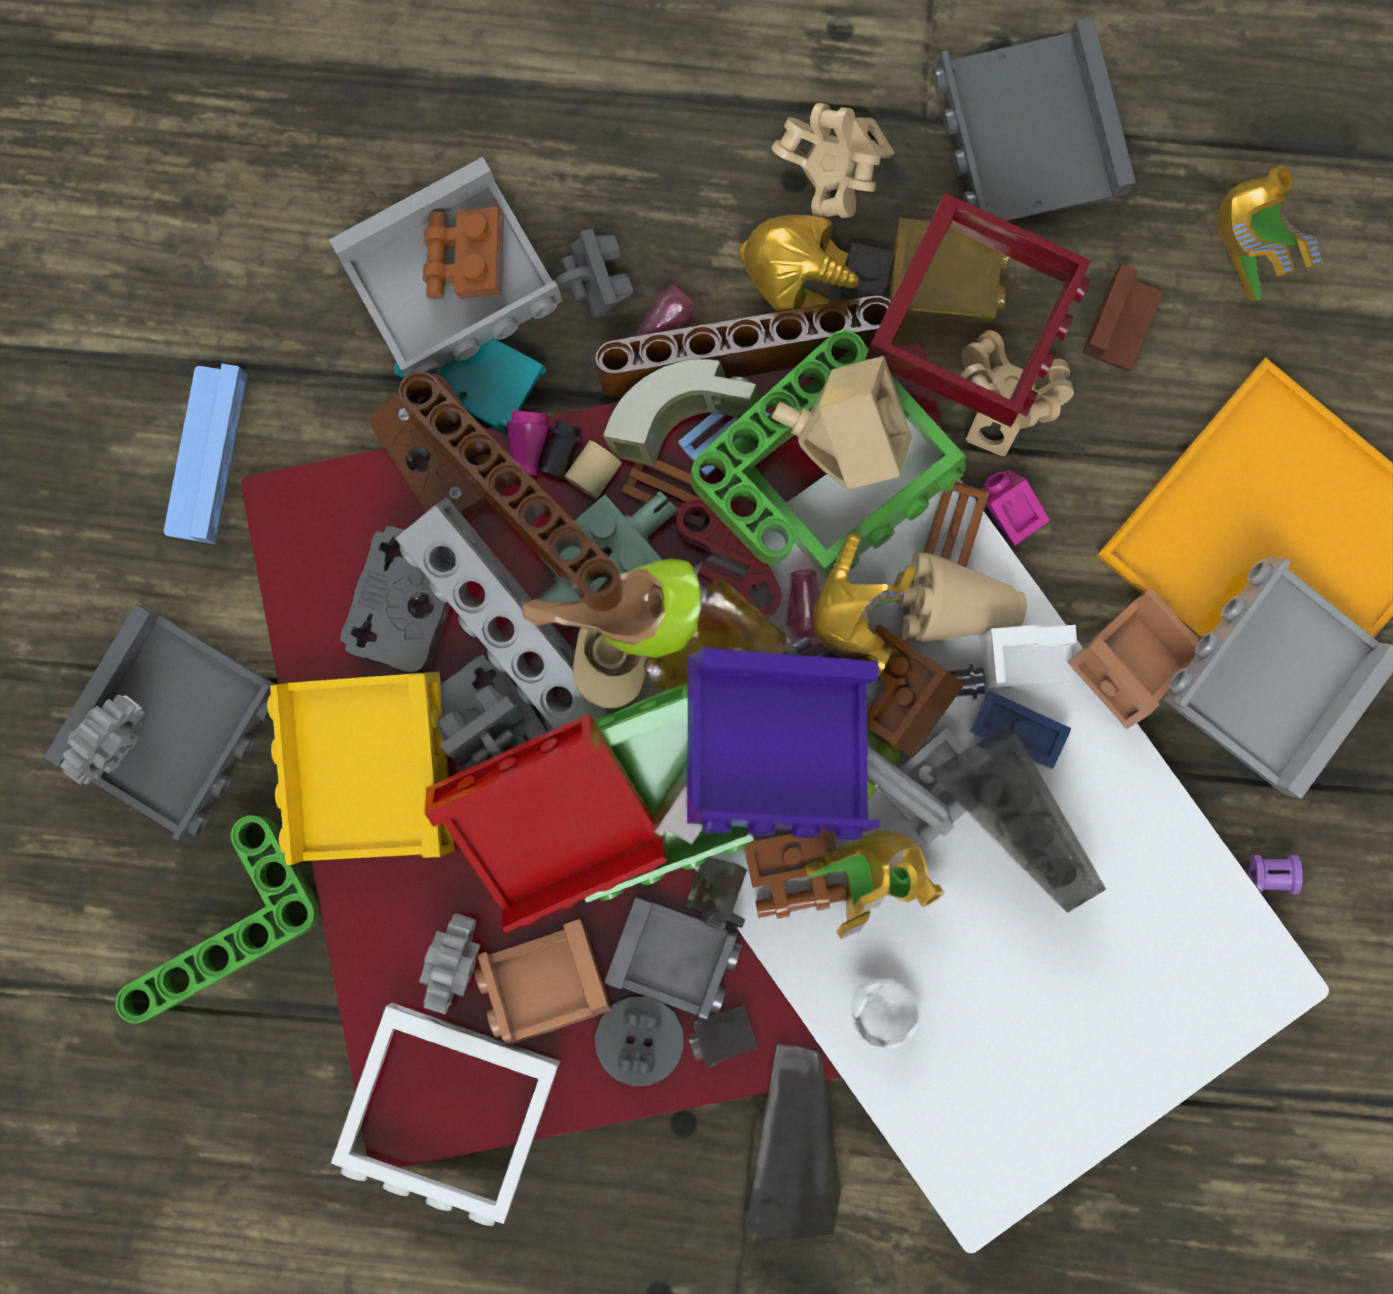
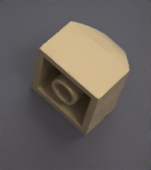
M884 356L832 369L811 412L804 408L800 412L782 402L778 403L771 418L792 428L791 433L799 437L798 442L808 456L846 489L901 477L912 435Z

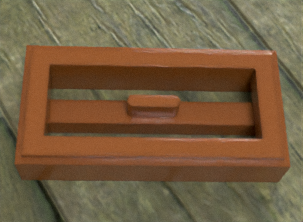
M658 459L654 466L636 462L622 489L623 494L645 504L654 496L635 488L637 481L643 482L684 502L692 499H701L642 472L644 466H647L691 486V474ZM699 512L698 516L689 513L685 517L684 522L702 529L707 516L702 512Z
M955 482L952 490L947 493L942 491L923 553H934L951 495L954 491L960 493L940 556L948 560L950 559L970 496L977 500L957 564L966 567L990 492Z

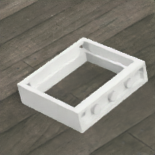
M391 1003L386 1006L331 1164L342 1167L340 1173L355 1180L366 1181L368 1176L383 1181V1188L394 1194L408 1196L411 1191L426 1196L425 1202L437 1209L451 1211L452 1206L469 1211L468 1217L480 1224L493 1226L495 1221L504 1224L560 1061L513 1044L508 1045L506 1042ZM395 1029L539 1079L497 1202L352 1152Z

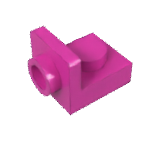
M1008 470L996 473L985 481L984 487L981 490L990 492L985 506L990 510L1009 543L1015 546L1050 521L1026 478Z

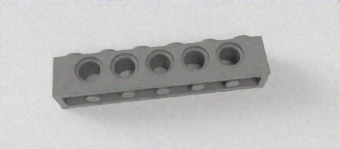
M448 497L432 507L395 538L401 545L400 551L406 561L415 568L419 567L429 578V586L436 597L442 602H449L459 614L458 620L462 628L470 636L478 637L488 649L487 655L492 664L501 672L506 671L517 684L516 690L522 700L529 706L533 707L535 705L545 717V725L549 732L587 714H590L595 719L616 710L601 708L591 704L579 693L573 681L574 649L552 623L534 626L523 618L522 606L524 603L532 601V599ZM439 546H447L454 552L456 556L455 565L447 564L441 560L438 553ZM468 581H475L484 588L485 599H476L469 593L467 588ZM503 616L508 618L513 623L515 632L513 634L502 632L496 624V617ZM532 651L540 655L544 667L534 668L530 666L525 659V652ZM561 686L568 689L573 701L566 703L558 700L554 695L553 687Z

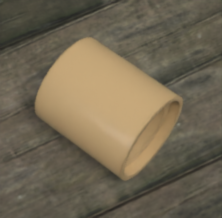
M590 440L564 477L579 490L597 500L622 462L605 448Z

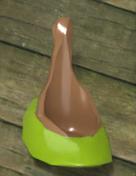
M666 559L637 566L629 572L621 574L620 577L624 591L622 601L610 611L600 612L593 610L582 599L576 602H545L535 599L524 603L521 611L523 612V618L534 626L558 623L563 626L596 630L604 636L607 643L627 654L658 658L682 650L696 633L701 609V593L698 578L688 561ZM610 579L606 580L597 591L606 590L612 584V581Z

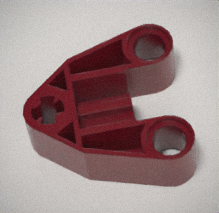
M692 499L682 504L676 517L678 533L682 539L708 551V554L747 570L746 576H743L704 559L697 575L699 586L734 600V604L730 607L701 594V609L697 629L723 632L764 620L774 615L779 608L782 594L781 588L769 565L757 559L703 500ZM694 511L704 513L709 519L708 527L698 533L689 531L684 525V519L689 513ZM759 587L767 588L769 590L768 598L773 600V603L769 607L764 603L762 609L754 607V598L748 595L750 591L754 589L758 593Z

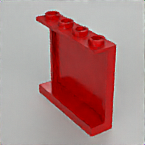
M590 714L426 788L425 816L433 827L442 823L445 825L503 911L502 929L505 933L520 926L531 925L538 918L558 909L570 908L581 899L600 891L611 890L620 882L641 873L652 872L659 865L667 862L665 835L660 839L652 834L653 815Z

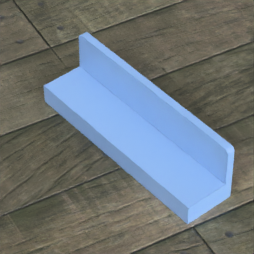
M221 364V369L197 366L194 370L164 527V534L169 537L216 544L248 377L239 366Z

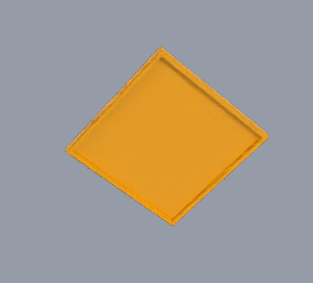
M1264 358L1096 556L1139 593L1143 594L1147 590L1153 589L1168 603L1170 609L1199 640L1208 632H1213L1222 620V609L1230 599L1240 595L1249 582L1247 581V576L1250 570L1259 561L1265 560L1267 557L1286 558L1290 561L1287 569L1375 638L1393 617V463L1269 359Z

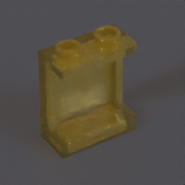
M899 218L895 230L889 293L890 301H892L931 221ZM948 229L909 310L983 317L982 322L991 323L997 311L1003 312L1006 285H999L1000 269H1007L1009 257Z
M719 576L701 594V609L697 631L680 651L658 658L646 656L644 668L646 669L647 676L656 686L661 689H672L688 683V657L702 648L723 650L742 648L744 651L782 654L785 651L786 634Z

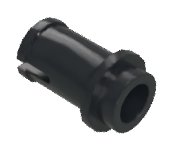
M557 420L555 427H550L548 430L552 435L538 470L565 480L564 476L577 443H582L583 439L579 438L582 429Z
M968 664L969 669L949 671L965 683L956 697L972 695L974 700L977 699V695L986 694L983 667L974 668L973 664Z

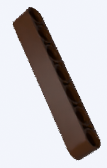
M868 296L612 340L604 343L596 352L595 361L600 384L606 394L613 397H623L636 383L654 371L674 363L697 359L720 361L728 379L795 368L827 338L834 334L829 333L831 331H852L860 336L864 345L869 349L880 326L872 324H881L891 301L882 296ZM836 348L831 351L834 360H839L849 352L845 348Z
M421 371L407 375L401 381L398 391L399 398L411 422L587 606L600 612L610 611L617 607L622 601L624 591L619 570L615 563L432 375ZM421 395H432L424 404H414V401ZM449 425H461L460 429L453 434H442L443 430ZM486 454L491 456L482 465L471 464L472 460L478 455ZM508 485L520 486L519 491L512 496L500 495L501 491ZM544 515L551 518L543 527L535 528L530 526V522L537 516ZM574 546L581 549L579 555L573 559L567 560L559 557L560 553L567 547ZM598 578H607L612 581L609 588L604 591L598 592L590 589V585Z

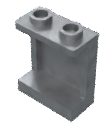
M636 896L604 983L619 989L623 987L696 1014L699 1018L707 1020L710 1011L718 1013L727 990L726 987L720 985L725 968L734 970L742 945L735 943L737 932Z

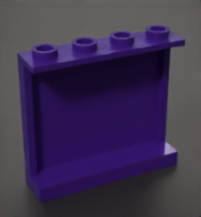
M702 648L688 657L687 824H701L702 832L729 833L731 832V826L747 827V834L758 836L776 834V828L791 829V836L798 838L819 837L820 831H835V839L839 840L863 839V832L879 828L880 820H868L867 685L878 680V662Z

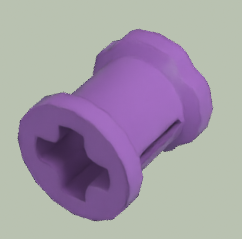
M1251 855L1248 877L1260 893L1263 890H1288L1289 894L1299 895L1303 880L1301 860L1298 855H1289L1287 859H1262L1260 855Z

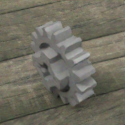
M120 694L116 696L113 702L108 699L102 709L98 706L92 708L68 738L67 743L71 748L62 756L65 759L60 765L64 770L63 772L79 785L82 783L88 785L94 777L99 779L103 771H106L108 774L119 767L124 756L135 747L138 741V736L134 732L142 726L140 720L145 715L142 711L143 708L127 695L123 697Z
M454 914L449 922L446 933L436 931L431 946H429L420 978V983L428 985L424 1008L445 1014L449 1005H451L454 994L464 996L473 975L477 954L480 949V944L472 942L476 927L475 919Z

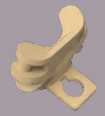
M816 103L813 107L810 125L789 117L784 124V127L787 129L781 140H775L771 147L772 151L781 158L796 163L803 168L816 189L811 203L812 214L829 221L835 215H839L844 219L855 214L856 195L854 189L874 192L877 183L872 180L874 165H880L881 158H890L895 154L873 118H855L854 111L850 108L841 107L838 111L830 109L829 105L823 103ZM831 128L834 129L837 136L830 135ZM868 132H870L875 137L878 144L874 140L870 139V137L867 134ZM801 139L813 143L808 154L797 148ZM838 190L835 198L831 197L830 191Z
M987 330L978 337L977 343L972 342L962 350L961 357L965 370L960 376L1010 399L1023 369L1012 365L1008 361L1002 337L995 331ZM1054 359L1045 379L1036 377L1031 390L1038 392V395L1027 417L1019 414L1012 427H1008L977 412L966 436V441L997 455L1005 456L1020 428L1034 426L1038 420L1043 423L1056 420L1060 415V405L1068 402L1074 395L1072 382L1067 380L1070 376L1068 362L1063 359ZM992 422L1001 425L1000 431L1003 433L1004 438L997 441L990 440L983 436L980 429L985 426H991Z

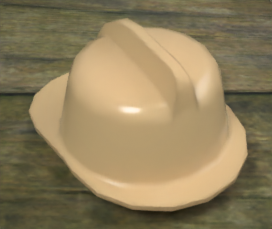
M580 628L573 662V681L579 693L589 703L601 708H620L630 704L639 695L644 682L647 656L627 654L607 643L604 636L596 630Z

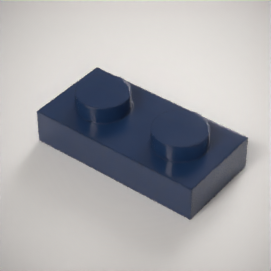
M988 691L969 732L1046 768L1054 769L1072 728L999 694Z

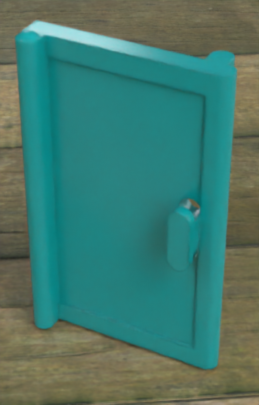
M492 338L479 346V351L472 357L462 361L455 359L441 367L438 375L443 376L448 381L471 416L506 435V421H511V410H521L538 377L546 372V368L537 361ZM396 362L394 374L404 379L405 376Z

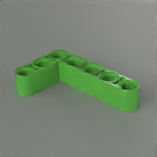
M837 331L827 338L701 452L693 463L690 481L695 493L753 555L763 563L773 565L786 560L796 540L795 529L792 524L746 476L753 467L791 434L792 428L783 423L776 424L771 422L766 416L765 411L782 402L800 412L803 408L811 412L821 391L815 394L806 393L801 389L798 381L804 377H812L820 383L821 389H823L832 369L862 362L865 355V345L860 336L852 331ZM836 348H845L851 352L854 361L849 364L838 363L834 360L831 351ZM739 436H747L755 442L757 449L750 454H743L734 448L732 441ZM705 466H716L722 471L724 479L717 484H708L701 479L699 471ZM738 498L747 499L753 504L755 512L749 517H739L731 510V502ZM767 531L779 532L784 537L786 545L781 550H769L764 546L761 536Z
M249 815L239 819L231 831L233 846L266 907L124 986L119 991L115 1003L117 1013L123 1020L129 1023H140L157 1017L310 931L318 924L321 918L319 901L298 863L286 865L285 854L281 851L279 845L280 830L272 819L266 816ZM253 823L261 825L265 832V839L257 848L250 846L246 840V831ZM273 862H279L286 870V879L279 887L272 885L267 878V870ZM294 901L303 903L308 911V917L301 926L292 923L288 917V908ZM255 923L264 925L268 931V941L263 947H257L250 941L249 930ZM216 945L224 947L228 952L229 962L224 969L215 967L211 962L210 953ZM177 967L184 969L189 975V985L185 991L176 989L172 984L171 976ZM138 989L144 991L149 996L150 1006L145 1013L137 1011L133 1006L132 998Z

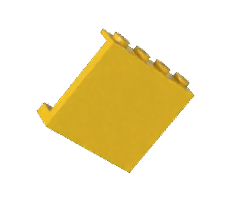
M440 671L270 685L271 694L268 697L267 708L268 714L274 723L275 735L271 746V754L274 763L277 765L279 781L275 790V800L278 808L281 809L282 828L279 834V845L281 851L285 854L286 865L312 860L421 854L422 858L441 857L455 851L454 839L445 825L442 823L433 827L424 814L426 788L448 778L447 754L440 746L444 740L437 726V722L443 718Z

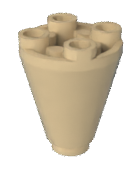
M915 552L913 554L910 566L917 570L907 592L896 600L898 606L904 607V619L901 626L902 640L924 643L984 634L993 628L1016 627L1023 624L1027 610V600L1023 592L1016 591L1011 585L938 555Z

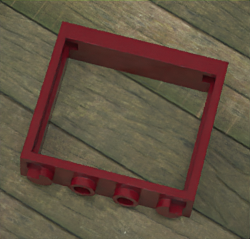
M944 193L870 344L865 359L870 360L884 356L889 371L1008 427H1012L1019 414L1027 417L1036 400L1038 392L1031 390L1037 376L1045 379L1051 368L1056 354L1050 352L1049 349L1055 338L1063 341L1073 321L1074 316L1067 314L1072 300L1077 303L1082 301L1089 287L1088 285L1091 280L1085 278L1084 275L1091 260ZM948 229L1064 282L1010 399L892 345Z

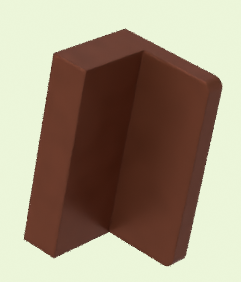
M1121 264L1113 274L1082 353L1123 370L1130 371L1134 367L1162 297V292L1134 280L1138 270Z

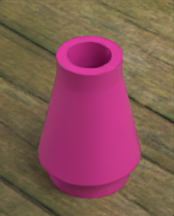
M511 410V421H506L510 456L527 474L537 475L539 460L550 425H546L547 414Z

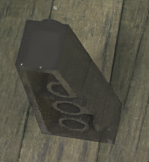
M1003 727L928 772L944 791L1065 912L1072 911L1107 890L1016 732Z

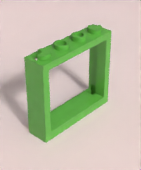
M865 346V355H864L863 361H866L865 358H866L867 353H868V350H869L866 346ZM849 351L837 362L849 364L854 361L853 355ZM892 374L891 377L905 417L942 458L826 550L755 467L746 474L751 482L792 524L796 534L795 544L826 580L837 561V556L840 555V550L843 548V543L846 542V536L849 533L861 534L860 542L850 566L851 571L860 561L859 556L871 546L876 549L885 544L895 532L893 528L906 518L911 521L920 516L929 506L928 500L941 490L944 493L949 492L954 488V483L964 476L965 455ZM816 379L802 388L804 392L809 394H815L822 390L820 383ZM774 411L767 416L771 422L776 424H782L781 422L771 418ZM791 433L788 437H786L768 455H770L773 451H775L778 447H780L783 443L790 439L794 434ZM742 436L733 443L734 448L743 454H750L757 449L755 442L747 436Z

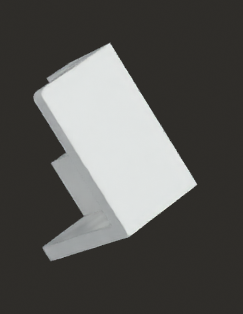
M1038 625L993 628L980 635L985 689L1072 681L1074 679V670L1067 662L1072 658L1071 645L1077 643L1076 625L1038 628Z

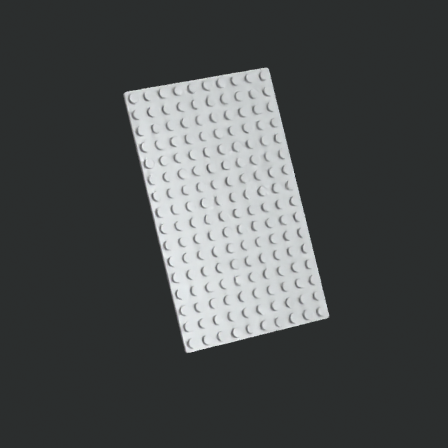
M907 418L906 421L912 439L901 477L846 489L826 474L786 503L826 550L942 458ZM959 479L958 481H956V482H959V483L964 484V483L961 481V479ZM942 490L928 500L930 504L920 516L911 521L906 518L893 528L895 532L885 544L876 549L871 546L859 556L860 561L848 572V581L857 585L885 584L893 586L900 571L904 572L905 567L911 565L913 554L924 551ZM952 492L933 553L935 555L941 556L960 493ZM970 496L949 559L955 563L958 561L976 503L975 498ZM983 512L966 567L1011 585L1016 591L1025 594L1027 610L1021 626L1038 625V628L1066 626L988 516ZM767 531L761 536L764 546L769 550H781L786 545L784 537L779 532ZM794 544L786 560L779 564H768L781 588L782 594L779 608L774 615L767 619L723 632L697 629L696 633L682 650L658 658L647 657L644 682L639 695L630 704L620 708L688 683V657L702 648L723 650L742 648L744 651L776 653L781 650L776 637L783 633L787 635L792 643L807 635L812 646L816 645L820 640L814 632L813 612L826 578L801 549ZM710 556L706 559L746 576L747 570L715 556ZM702 563L693 568L696 576L698 575ZM699 586L702 595L730 607L733 606L734 600ZM759 587L758 593L754 589L750 591L748 595L754 598V607L762 609L764 603L768 607L773 603V600L768 598L769 590L767 588ZM896 601L877 605L868 613V625L875 630L878 624L902 639L901 626L904 619V607L898 606ZM982 634L924 643L905 641L947 671L969 669L968 664H973L974 668L983 667L980 635ZM1078 641L1071 645L1072 657L1082 649ZM1075 671L1074 679L1069 682L986 689V694L977 695V699L973 700L972 695L956 697L920 749L944 728H947L976 761L963 775L972 783L984 772L993 781L995 786L983 796L985 801L975 810L970 807L952 823L954 828L945 836L940 834L931 843L926 844L916 832L926 822L917 815L906 821L878 789V785H874L877 790L868 800V820H880V827L863 832V837L877 831H890L906 835L916 842L926 858L929 877L934 885L940 884L945 891L944 895L934 903L922 907L917 899L907 903L886 895L879 906L869 910V919L860 932L840 939L836 931L841 923L847 921L846 900L831 903L829 909L817 911L816 907L790 912V917L777 919L776 915L758 918L755 901L771 898L772 893L770 884L752 888L744 848L732 854H726L723 851L707 857L704 863L695 867L962 1248L968 1253H975L1322 1001L1329 993V988L1138 723L1126 729ZM880 679L867 685L868 709L871 708L875 699L887 685ZM988 691L999 694L1072 728L1054 769L1046 768L969 732ZM877 733L874 734V736L877 737L880 741H882L883 743L886 742V740L882 738L880 735H878ZM901 751L899 755L902 758L895 766L900 768L911 756ZM950 784L936 798L944 804H948L959 793ZM776 828V834L766 836L754 835L753 841L790 834L791 829ZM835 839L836 848L838 850L855 840ZM839 870L838 872L834 871L824 875L826 886L843 883L846 892L845 871ZM808 877L784 881L786 894L812 889L810 878ZM892 978L895 982H901L904 989L911 991L912 996L915 997V1003L920 1006V1024L909 1042L899 1049L886 1050L884 1048L893 1039L895 1015L882 995L868 993V1000L861 1014L857 1018L854 1017L851 1005L855 990L869 980Z

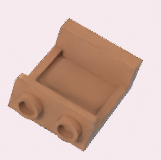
M1149 589L1123 609L1067 663L1122 725L1129 729L1149 716L1160 705L1158 701L1170 691L1168 685L1172 677L1180 669L1187 668L1195 657L1196 653L1194 650L1199 642V638L1178 618L1165 600L1153 589Z
M581 919L564 924V930L493 954H488L487 952L477 954L480 967L474 968V973L481 993L488 992L493 1009L487 1011V1017L494 1037L502 1036L504 1042L512 1045L612 1011L586 927Z

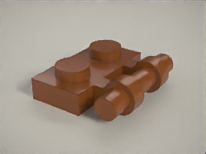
M495 206L457 211L456 227L446 228L447 215L439 211L431 212L429 214V227L424 230V244L428 247L427 263L423 265L422 279L427 283L426 296L430 299H441L444 297V284L453 283L454 293L460 299L501 295L504 213L501 209ZM455 247V264H445V249Z
M820 831V836L813 838L792 837L790 833L749 842L744 851L752 888L770 884L772 893L771 898L755 901L758 918L776 915L777 919L790 917V912L812 907H816V910L820 911L829 909L831 903L847 900L844 884L838 883L826 886L824 875L810 878L812 889L786 894L784 881L808 877L805 870L807 863L837 850L833 831Z

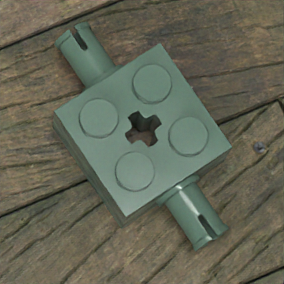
M659 491L656 493V496L633 516H624L611 500L604 495L574 522L605 554L608 551L612 553L609 558L615 563L621 575L637 566L662 560L648 544L650 542L648 537L673 515H676L678 511L671 502L665 505L667 498ZM663 505H665L660 511H658L657 513H655V512H656L657 510H659ZM574 546L567 547L560 553L559 557L567 560L573 559L579 555L581 549ZM541 558L554 573L555 577L553 579L555 583L543 592L537 600L545 602H576L581 600ZM598 578L590 585V589L597 591L608 579Z

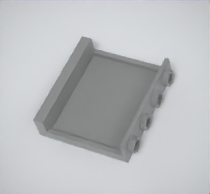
M483 157L329 239L405 377L419 371L429 373L430 375L438 374L444 365L455 359L462 361L472 357L479 351V346L492 338L501 340L512 335L521 323L532 317L539 319L547 316L555 310L558 303L562 302L557 283L550 278L496 185L492 172ZM498 206L504 213L501 295L460 299L454 293L453 283L444 284L443 298H428L426 296L427 283L423 281L422 273L423 265L427 263L428 247L424 244V230L429 227V214L435 211L445 213L447 215L446 228L456 227L457 211ZM455 247L445 249V264H455Z
M1267 557L1265 560L1259 561L1250 570L1247 576V581L1249 582L1240 595L1230 599L1221 611L1222 620L1213 632H1208L1199 640L1194 650L1196 655L1187 668L1180 669L1172 677L1168 685L1170 691L1163 700L1282 794L1302 799L1393 673V644L1379 643L1287 569L1290 561L1286 558Z

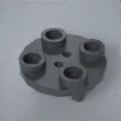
M629 996L611 1005L612 1011L604 1013L595 1033L596 1054L602 1067L615 1080L631 1086L652 1085L665 1079L678 1065L684 1049L683 1028L677 1014L665 1003L647 996ZM629 1035L635 1038L633 1043L627 1042L626 1038ZM646 1038H650L653 1041L651 1046L644 1044Z

